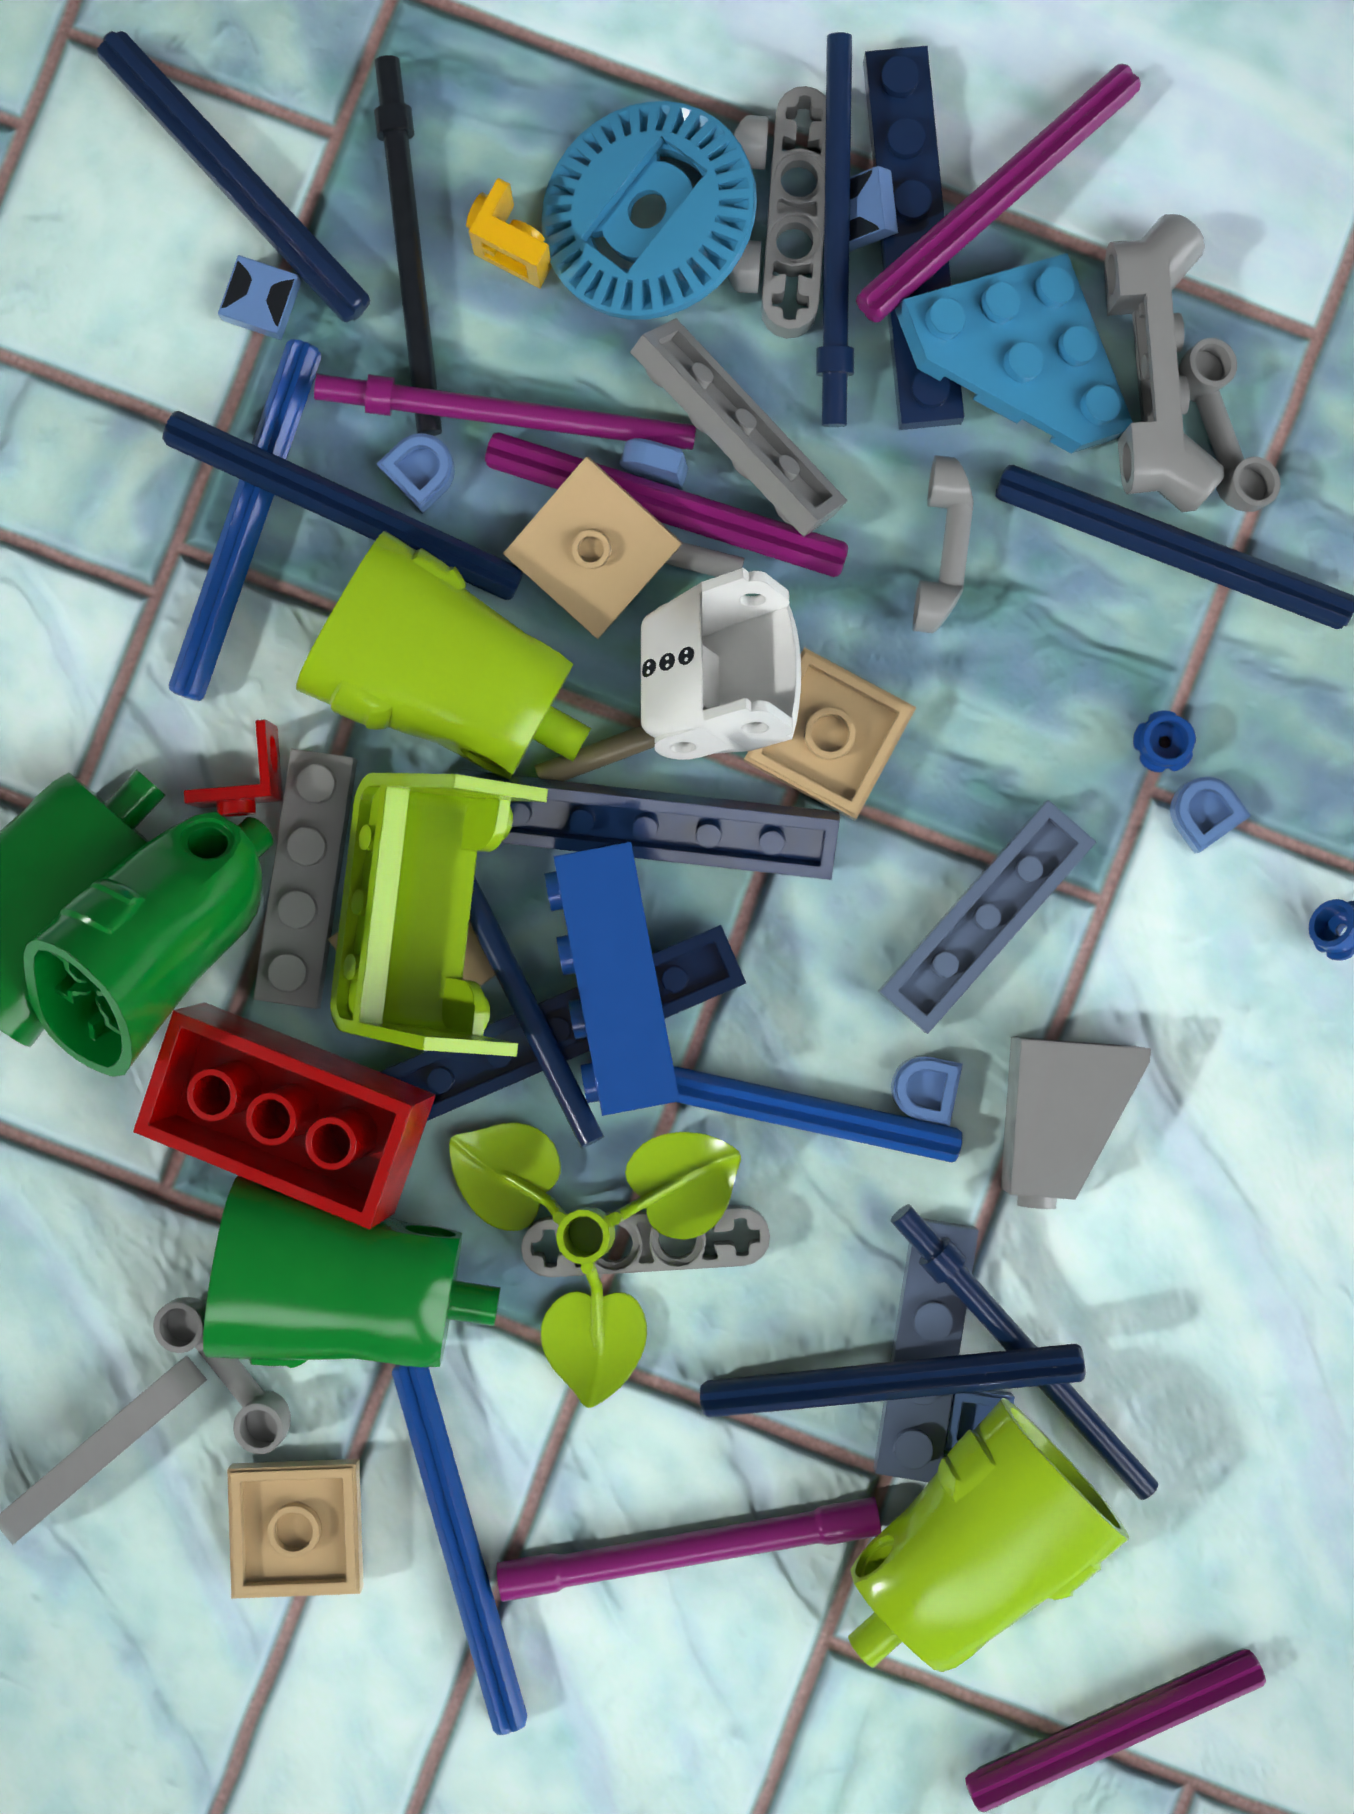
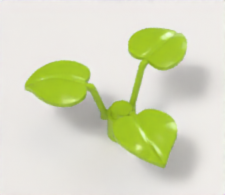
M502 1123L477 1131L454 1135L449 1141V1154L453 1175L463 1197L475 1214L494 1228L505 1231H520L533 1223L538 1214L540 1204H542L553 1216V1221L559 1225L556 1241L560 1252L568 1260L581 1264V1271L587 1277L591 1288V1295L581 1291H573L558 1298L544 1315L541 1324V1343L551 1367L572 1389L583 1406L586 1408L597 1406L612 1396L628 1380L642 1357L647 1340V1322L644 1311L637 1299L623 1292L603 1296V1286L595 1267V1261L604 1256L612 1247L615 1239L614 1226L646 1208L651 1226L664 1236L686 1240L705 1234L718 1223L729 1205L736 1174L741 1163L740 1152L721 1139L701 1133L674 1132L654 1137L643 1143L633 1153L626 1165L625 1174L627 1182L633 1191L640 1196L639 1198L609 1215L594 1207L580 1208L568 1214L552 1196L546 1193L559 1180L561 1161L555 1144L540 1129L523 1123Z

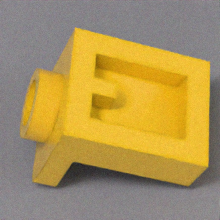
M497 178L488 195L481 192L476 197L467 216L466 227L469 229L468 232L474 255L541 289L552 268L549 244L544 242L545 238L538 230L523 221L513 219L510 224L506 223L514 207L511 185Z

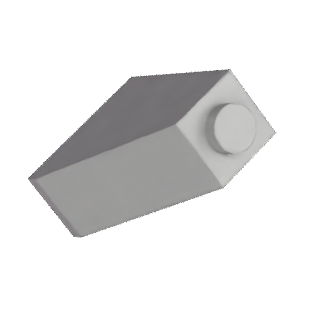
M1011 1037L1001 1189L1010 1195H1018V1206L1036 1209H1056L1057 1198L1076 1200L1150 1063V1048Z

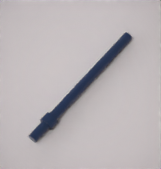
M845 32L828 34L826 49L823 346L816 348V375L822 377V426L824 427L847 426L848 376L854 375V348L848 346L852 35Z
M474 876L469 923L580 1147H587L602 1139L604 1135Z
M910 1204L903 1206L892 1216L891 1223L921 1255L919 1264L936 1283L945 1282L1005 1350L1037 1347L965 1267L966 1257L948 1237L940 1239ZM1070 1383L1038 1386L1139 1500H1145L1154 1494L1158 1488L1156 1479Z

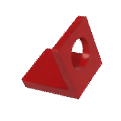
M266 719L255 721L260 784L184 790L185 804L197 808L217 807V813L221 816L236 817L256 814V803L283 801L277 726Z

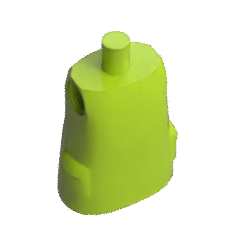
M383 531L378 536L343 591L312 646L296 683L297 691L331 705L333 712L363 724L368 729L381 730L389 727L399 732L437 743L481 768L509 780L533 740L573 762L592 729L552 706L574 665L572 662L545 643L524 633L466 590V583L456 567H449L423 548L415 550L387 531Z
M1002 1398L974 1430L969 1429L954 1445L948 1455L941 1459L937 1473L910 1506L875 1537L856 1559L850 1569L853 1583L874 1613L848 1635V1640L859 1657L872 1668L903 1642L933 1670L945 1672L954 1669L972 1657L987 1642L1024 1617L1046 1599L1059 1600L1073 1596L1077 1588L1101 1570V1562L1129 1540V1535L1107 1502L1065 1454L1019 1408L1006 1398Z

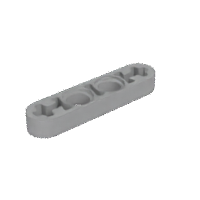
M808 86L795 87L783 95L777 106L774 124L761 313L762 320L767 329L776 336L786 339L799 337L809 331L815 322L820 296L824 241L826 96L818 89ZM803 108L810 110V119L815 121L811 122L809 127L807 150L803 148L795 149L797 124L796 121L792 120L796 118L798 109ZM798 167L807 169L816 179V188L812 193L804 197L790 195L781 185V178L786 171ZM790 229L803 231L812 241L811 251L801 259L785 257L780 253L776 244L777 238L781 233ZM775 271L781 275L774 276L773 272ZM810 274V275H811V279H809V278H807V277H805V276H803V275ZM786 276H799L796 301L797 304L807 306V308L798 309L795 319L783 318V309L778 306H772V304L782 303L785 293Z
M728 1205L722 1218L713 1227V1232L731 1231L734 1228V1219H746L749 1229L759 1230V1238L749 1240L748 1251L738 1252L733 1241L723 1240L714 1241L716 1255H703L706 1245V1234L696 1237V1244L688 1254L679 1257L671 1256L660 1246V1233L651 1226L646 1210H641L617 1224L625 1228L632 1237L633 1246L629 1254L619 1260H609L602 1256L595 1261V1267L598 1275L746 1266L755 1263L764 1256L769 1247L770 1233L767 1222L759 1211L745 1205ZM553 1216L540 1218L530 1225L522 1239L521 1253L523 1261L531 1271L544 1277L585 1275L581 1271V1264L568 1260L561 1252L556 1263H547L544 1252H534L533 1243L542 1240L545 1230H555L556 1236L559 1225L553 1221Z
M185 1356L0 1513L1 1532L14 1545L207 1381L206 1377L190 1358Z

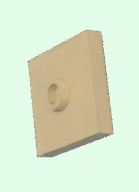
M585 457L503 554L595 638L599 639L683 542L590 457Z
M804 647L800 654V703L792 739L748 751L744 762L855 821L916 707Z
M359 1459L232 1463L229 1466L227 1474L231 1599L361 1593L364 1583Z

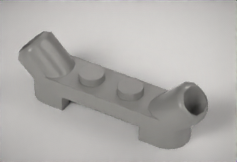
M1165 214L1157 220L1141 240L1114 241L1108 244L1105 256L1104 279L1107 316L1132 314L1141 422L1131 423L1118 438L1120 473L1124 491L1126 494L1157 491L1183 513L1196 511L1223 480L1224 467L1183 431L1182 415L1188 412L1190 391L1187 377L1185 375L1179 376L1177 352L1182 351L1184 344V322L1181 313H1173L1172 290L1203 255L1205 249L1204 237L1200 229L1188 218L1178 214Z

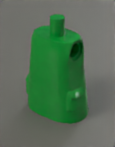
M137 769L106 802L68 772L48 785L24 811L0 830V1030L20 1044L31 1047L44 1031V1027L38 1020L31 1005L24 972V951L26 945L71 900L90 887L94 881L104 877L133 852L149 842L135 828L166 794Z
M217 812L194 815L156 836L133 852L104 877L94 881L90 887L64 906L60 913L26 945L24 951V972L31 1005L48 1035L64 1051L77 1061L100 1073L112 1077L125 1075L191 987L248 930L258 912L261 900L262 870L259 858L274 844V839L269 829L261 821L253 817H246L240 824L236 825Z
M237 1175L226 1200L214 1252L204 1319L203 1352L207 1358L249 1359L251 1365L287 1366L289 1368L297 1367L307 1362V1360L360 1359L425 1368L440 1367L450 1320L495 1326L501 1287L456 1281L462 1243L461 1232L431 1225L405 1222L388 1217L375 1227L367 1229Z

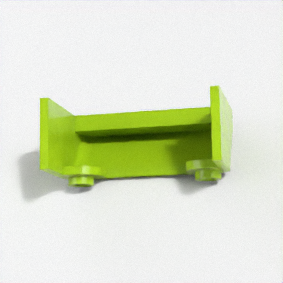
M369 773L361 780L353 804L330 999L332 1020L339 1031L425 1051L517 1057L518 1043L483 1036L490 1018L489 1002L478 983L462 978L477 851L491 852L508 836L513 823V813L510 807L511 801L547 802L548 789L459 774Z

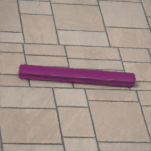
M1244 1649L968 1774L965 1778L968 1792L978 1811L987 1812L1263 1687L1266 1683L1264 1671L1257 1657L1250 1650Z

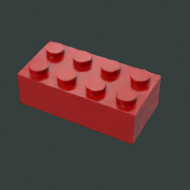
M204 1002L173 1010L133 1132L357 1225L371 1229L395 1214L436 1094Z

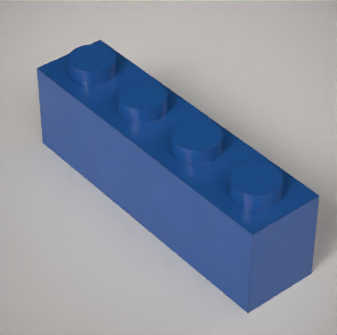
M631 842L553 856L556 871L544 873L551 911L564 910L568 935L559 936L556 939L563 975L576 974L580 999L570 1000L568 1003L575 1039L588 1038L592 1063L580 1065L587 1103L599 1101L602 1116L679 1102L680 1098Z

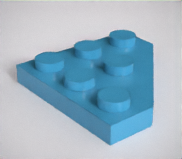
M1068 253L904 299L895 308L917 369L938 381L943 377H947L975 393L973 400L1016 424L1023 419L1052 435L1049 442L1069 453L1078 452L1118 439L1126 428L1133 423Z

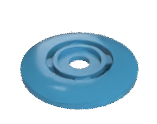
M652 101L630 105L608 114L587 128L567 148L548 182L543 200L541 222L542 235L545 238L544 242L549 244L550 263L553 270L565 287L581 302L596 311L612 317L628 320H647L668 316L692 306L714 291L727 278L742 257L750 240L757 206L756 183L752 167L741 144L732 132L717 118L699 108L677 102ZM660 157L681 160L696 169L702 178L693 186L682 170L670 163L660 161ZM655 194L664 198L666 212L663 219L657 225L651 228H639L632 223V208L641 197ZM604 236L612 249L621 258L634 263L629 270L621 268L601 254L596 245L595 238Z

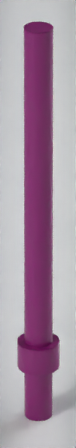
M316 374L315 400L365 406V413L391 416L392 410L620 441L640 438L687 450H693L696 427L693 424L395 384L394 377L368 374L367 380Z

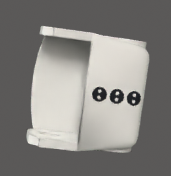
M741 568L703 581L646 615L641 624V725L647 734L655 738V751L659 755L671 759L689 760L711 754L752 751L792 739L800 703L801 655L797 628L789 606V591L765 572H748L746 569ZM746 594H760L757 596H746Z

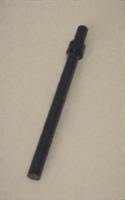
M385 55L375 59L380 106L375 108L374 116L377 138L384 141L411 385L413 387L437 390L409 139L414 136L412 108L404 102L400 59L393 55ZM415 413L417 434L423 433L435 436L442 433L440 416Z

